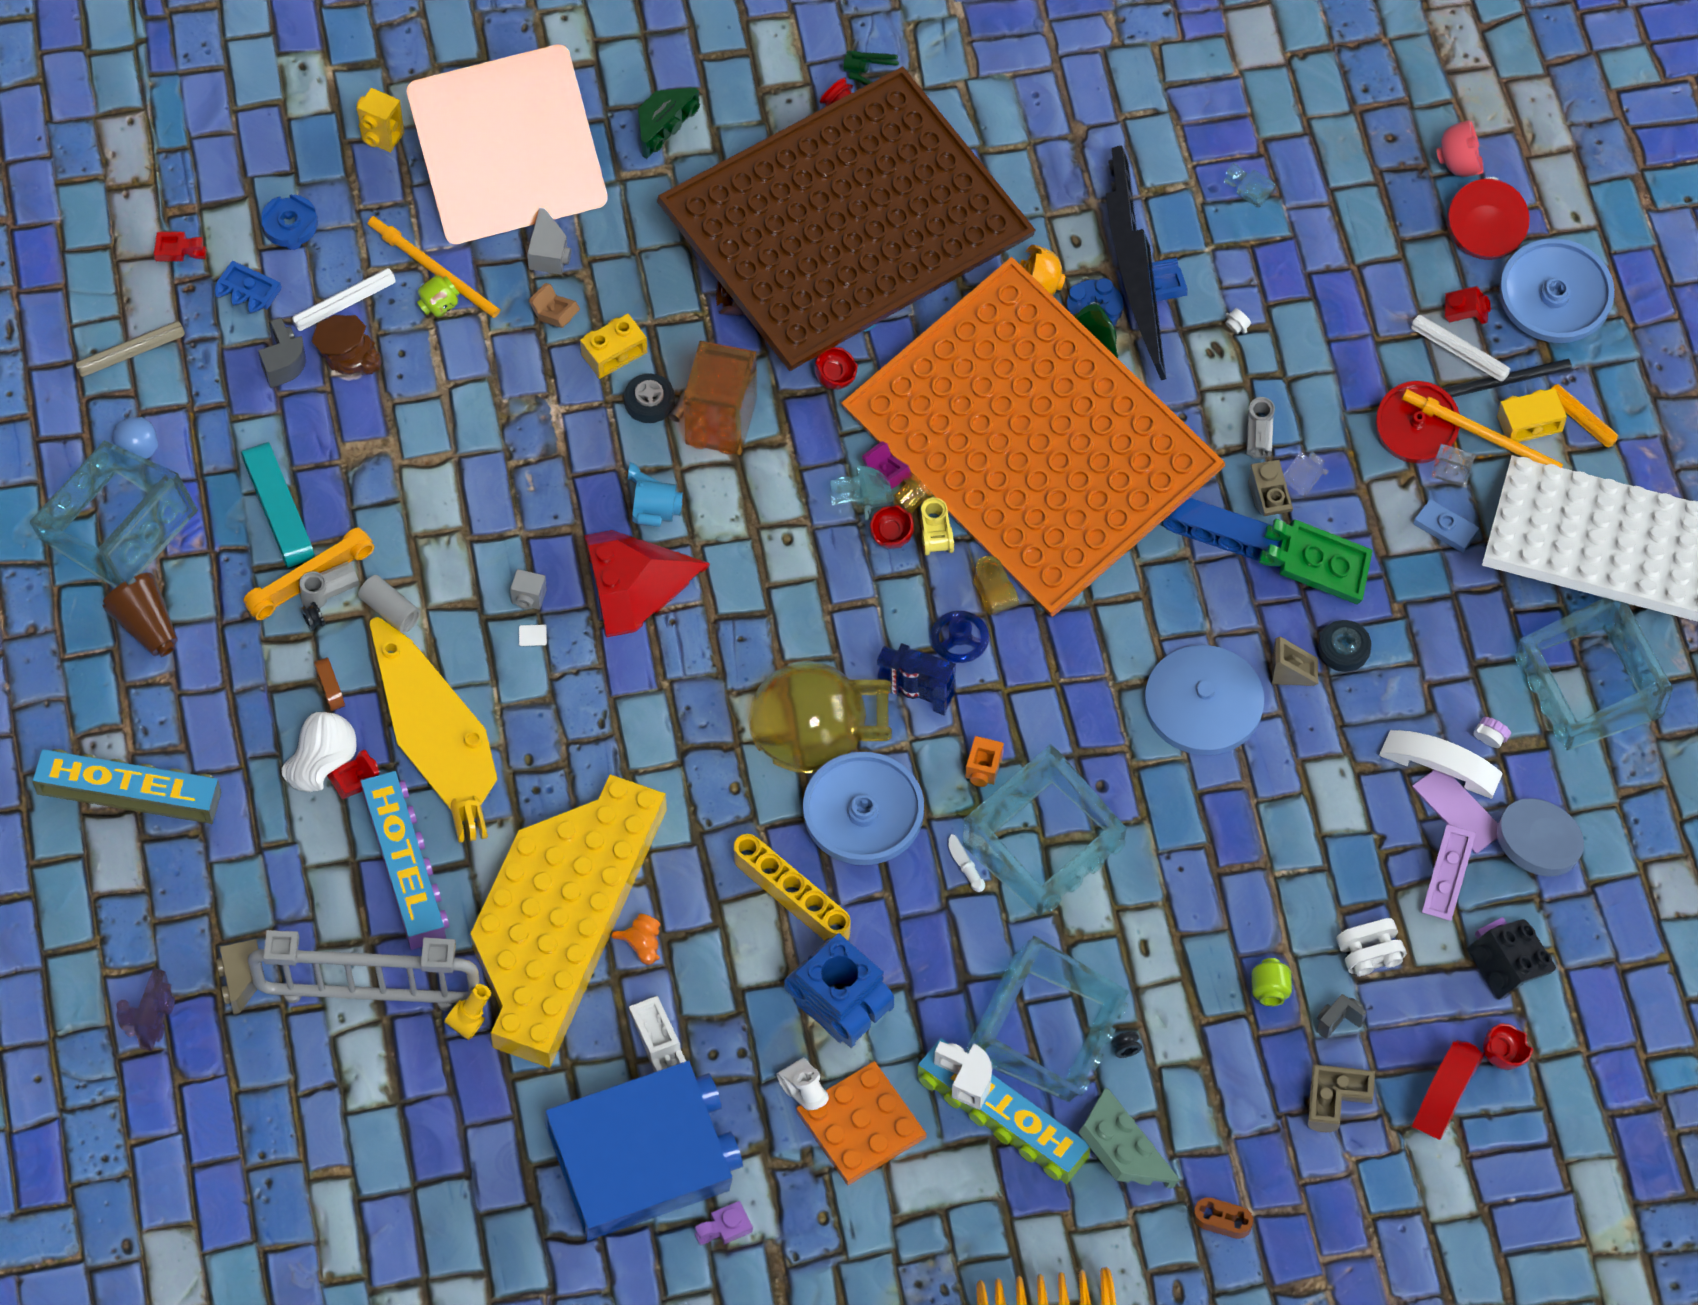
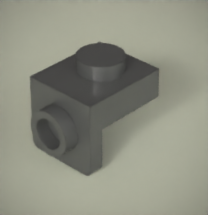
M1341 994L1332 1006L1327 1004L1317 1017L1319 1020L1317 1033L1328 1039L1344 1018L1360 1028L1364 1024L1367 1012L1356 999L1347 998Z

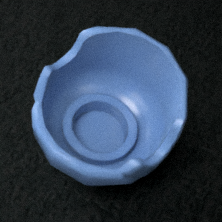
M129 417L122 420L113 430L114 446L121 459L129 462L143 461L151 457L158 448L157 434L154 426L142 417Z

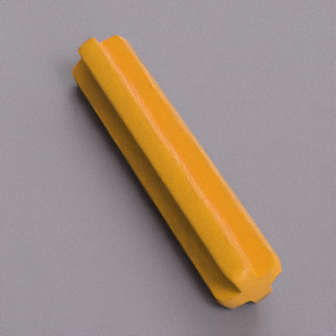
M1555 384L1551 388H1555L1564 411L1604 446L1609 448L1615 444L1618 439V434L1561 385Z

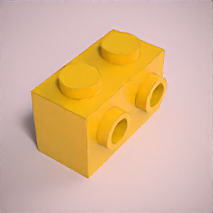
M370 88L367 94L358 100L356 106L361 138L367 145L378 147L391 153L404 134L400 100Z
M629 314L612 319L606 326L597 331H591L580 339L581 356L599 379L648 353L647 337Z
M1554 388L1546 391L1537 390L1521 397L1511 396L1501 401L1497 418L1506 437L1517 442H1523L1563 432L1567 415Z

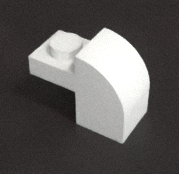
M940 1041L935 1050L934 1064L957 1074L952 1085V1098L980 1110L991 1087L992 1065L988 1055L976 1044H973L968 1054L956 1044H946Z

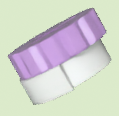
M1483 717L1473 734L1477 740H1481L1488 746L1500 748L1501 744L1509 739L1511 731L1500 721L1491 717Z

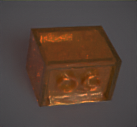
M699 341L683 398L685 443L697 449L718 450L724 454L742 455L757 400L756 351Z

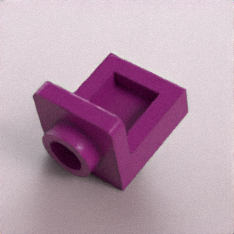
M881 441L862 456L869 477L888 490H892L912 475L907 464L891 455L888 444L884 441Z

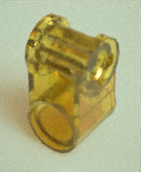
M993 556L980 558L976 564L974 585L982 598L987 613L994 615L1018 606L1017 592L1009 581L1001 562Z

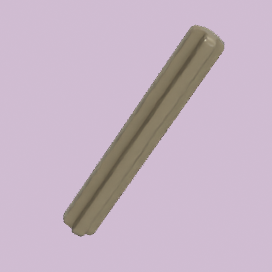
M179 321L172 322L77 361V371L81 377H85L183 337L184 329Z

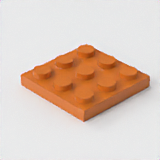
M875 1061L827 1089L829 1100L824 1106L815 1110H806L802 1105L796 1108V1113L847 1186L926 1139V1132Z

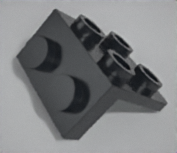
M1525 919L1491 929L1466 948L1498 1000L1508 997L1524 983L1549 975L1556 970L1551 955L1543 947L1534 928Z

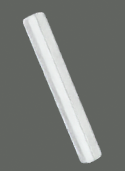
M386 268L292 317L293 323L298 331H302L396 282L395 276L389 268Z
M1418 315L1413 320L1411 328L1499 381H1504L1508 377L1510 368L1422 315Z

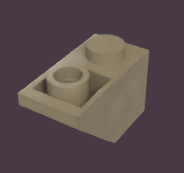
M1273 460L1251 464L1248 484L1254 506L1263 516L1293 512L1280 461Z
M256 939L221 946L222 958L216 959L219 976H226L227 985L221 986L225 1005L231 1003L234 1014L240 1013L257 991L248 966V956L253 951L259 950Z

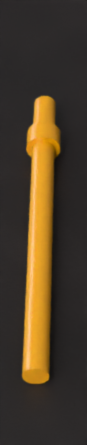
M375 216L369 219L367 224L381 234L385 242L391 246H397L433 274L439 275L442 278L447 276L461 295L492 318L498 316L500 309L402 237V233L393 226H387Z
M1406 389L1402 400L1421 408L1423 413L1431 417L1433 415L1440 417L1521 457H1527L1534 462L1545 465L1554 464L1560 468L1563 466V463L1439 405V401L1431 397L1425 398Z

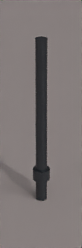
M1565 359L1509 372L1508 377L1504 381L1488 377L1442 389L1453 398L1571 370L1572 366L1570 360Z

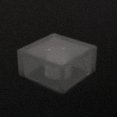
M1441 444L1431 477L1466 488L1476 454Z

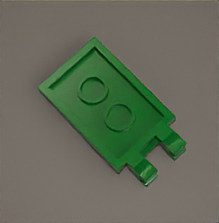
M1275 519L1272 526L1268 525L1266 527L1264 537L1274 541L1282 540L1281 547L1270 544L1267 551L1263 550L1260 553L1258 563L1267 566H1281L1280 575L1358 605L1363 601L1372 549L1296 519L1290 525Z

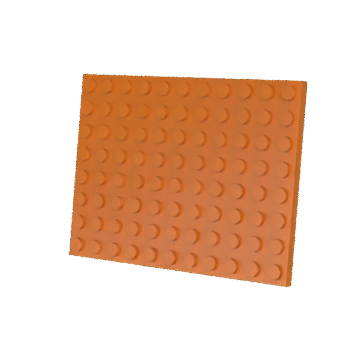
M1010 257L841 402L842 407L878 443L881 441L886 442L891 455L909 466L912 473L910 476L931 497L942 499L946 503L948 514L1051 617L1055 616L1225 467L1224 460L1013 257Z

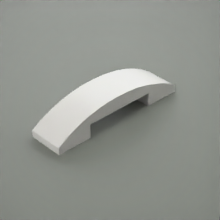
M1390 730L1379 755L1404 766H1408L1411 760L1466 782L1464 789L1490 799L1493 798L1503 774L1485 759L1459 745L1434 736L1411 731Z

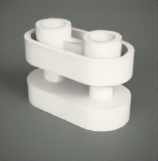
M1386 918L1356 926L1341 932L1336 937L1340 950L1342 952H1351L1345 958L1349 973L1364 976L1376 968L1383 966L1392 968L1403 962V958L1407 954L1401 940H1391L1398 934L1393 919Z

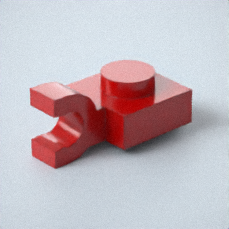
M157 232L154 248L156 262L184 261V254H188L195 259H206L207 249L203 246V237L187 239L185 232Z

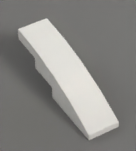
M658 996L629 1006L633 1021L654 1072L686 1061L680 1048V1042Z

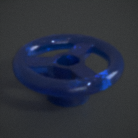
M952 611L937 619L931 629L930 638L932 646L939 656L950 662L966 663L977 659L984 653L989 643V631L984 621L977 615L968 611ZM950 622L948 629L949 638L940 643V630L946 623ZM971 623L978 628L980 639L972 635ZM967 644L975 647L973 651L966 654H954L948 651L956 645Z

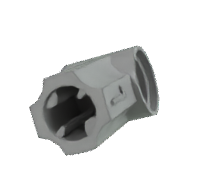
M1266 397L1253 399L1248 410L1246 454L1255 459H1264L1272 455L1275 406ZM1256 413H1263V414H1265L1266 416H1265V417H1259V416H1257V415H1255V414H1256Z
M347 561L322 573L312 571L304 574L299 583L302 604L309 608L311 606L310 603L315 602L318 608H321L326 604L327 599L359 586V580L352 564Z

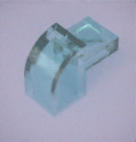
M857 466L856 477L843 476L830 481L832 505L861 501L865 521L872 520L874 513L882 507L894 505L889 481L880 471L874 468Z

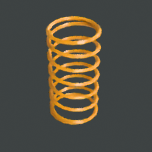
M1102 1267L1100 1270L1101 1305H1116L1111 1271L1107 1267ZM1081 1269L1079 1272L1080 1305H1091L1086 1273ZM1060 1271L1058 1274L1059 1305H1070L1065 1275ZM1039 1274L1037 1276L1038 1305H1049L1044 1276ZM1018 1276L1016 1278L1017 1305H1027L1023 1278ZM997 1278L995 1280V1305H1006L1002 1280ZM979 1279L976 1286L977 1305H988L985 1284Z

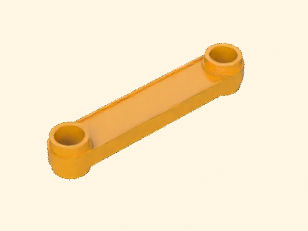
M361 528L350 530L345 534L342 541L263 589L258 587L249 591L243 599L245 607L257 620L268 618L277 606L300 593L299 583L304 574L312 571L322 573L347 561L350 563L355 559L358 561L363 560L373 552L375 547L372 543L373 541Z

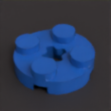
M290 195V198L281 199V196L272 199L266 204L261 215L262 230L267 239L276 245L287 247L290 250H296L303 243L310 240L318 227V217L314 205L300 195ZM292 217L295 218L293 224H285V218L288 220Z
M1109 279L1086 280L1070 288L1066 309L1072 315H1075L1092 302H1097L1101 304L1100 306L1112 321L1113 326L1117 324V320L1123 313L1124 302L1121 293L1113 286Z

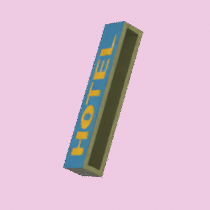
M42 749L33 778L37 795L213 824L222 793L218 779L208 774L193 775L179 769L163 770L149 764H127L120 759L103 760L90 754H82L81 756L69 754L61 749H53L52 751Z

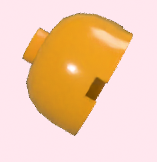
M1031 244L1025 251L1030 253L1027 261L1021 259L1020 265L1053 296L1056 290L1062 289L1065 281V274H1062L1060 260L1052 251Z

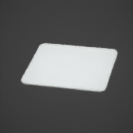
M546 625L519 626L520 646H541L547 644Z

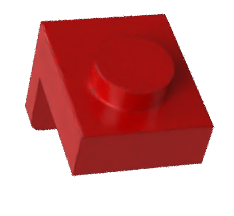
M1477 286L1446 293L1445 318L1449 323L1476 317L1481 324L1488 323V312L1491 311V303L1488 296H1484Z
M364 749L359 751L355 760L343 764L327 776L343 800L362 792L361 780L378 776L379 769L376 761Z

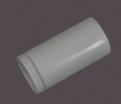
M378 575L368 578L359 590L358 597L401 633H406L412 629L420 618L421 611Z

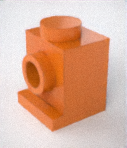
M975 736L966 765L965 778H969L973 785L985 787L988 783L994 785L1000 763L1003 759L1004 743Z

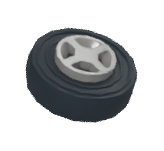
M645 373L636 376L628 383L624 391V405L628 414L635 420L643 423H655L664 420L675 405V392L671 383L665 377Z

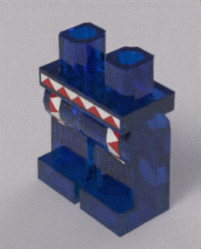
M901 643L898 650L883 646L877 659V665L880 666L878 680L890 684L891 694L899 696L901 692L907 698L923 699L933 703L934 712L945 715L956 693V664L918 650H910V646Z

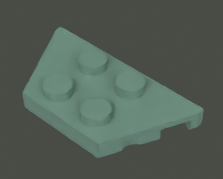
M1108 1088L1104 1089L1078 1133L1116 1181H1134L1143 1185H1151L1153 1181H1160L1165 1183L1166 1188L1175 1187L1180 1180L1111 1091Z

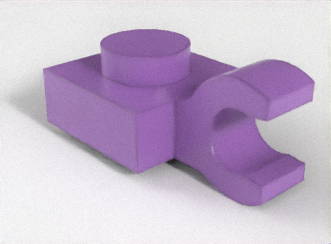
M740 1201L712 1212V1222H704L695 1227L697 1231L695 1237L699 1245L706 1244L718 1237L721 1238L724 1244H727L753 1232V1226Z

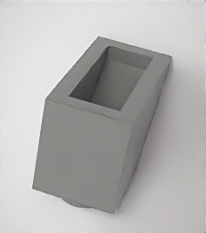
M539 208L527 253L529 270L562 275L564 265H569L572 250L567 247V236L546 209Z

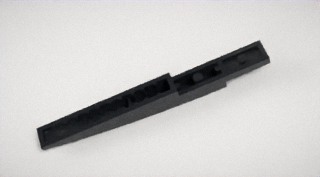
M1121 145L1111 148L1113 159L1108 160L1111 175L1115 176V181H1111L1112 192L1106 193L1110 227L1120 272L1133 314L1160 379L1165 380L1167 378L1151 248L1144 229L1137 230L1129 161Z

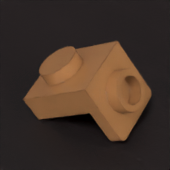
M544 283L529 299V303L539 321L560 328L569 323L572 317L580 310L576 301L556 295L551 284Z

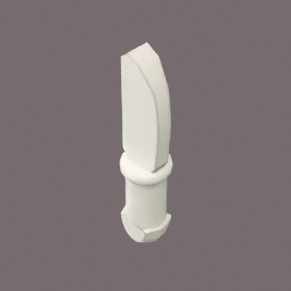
M951 834L948 847L952 857L960 866L961 871L965 873L971 888L976 892H982L985 889L984 879L980 877L974 862L971 861L958 837Z

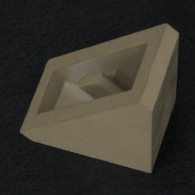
M1281 636L1275 638L1272 654V684L1318 685V658Z

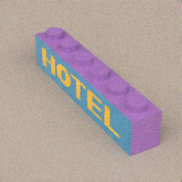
M396 771L361 780L365 802L410 949L423 947L424 938L446 939L445 929L450 927L445 910L439 911L437 902L441 901L437 883L431 885L429 876L433 875L429 858L423 859L420 851L425 849L421 832L415 833L412 825L417 823L413 806L407 807L405 798H409L405 780L399 781Z

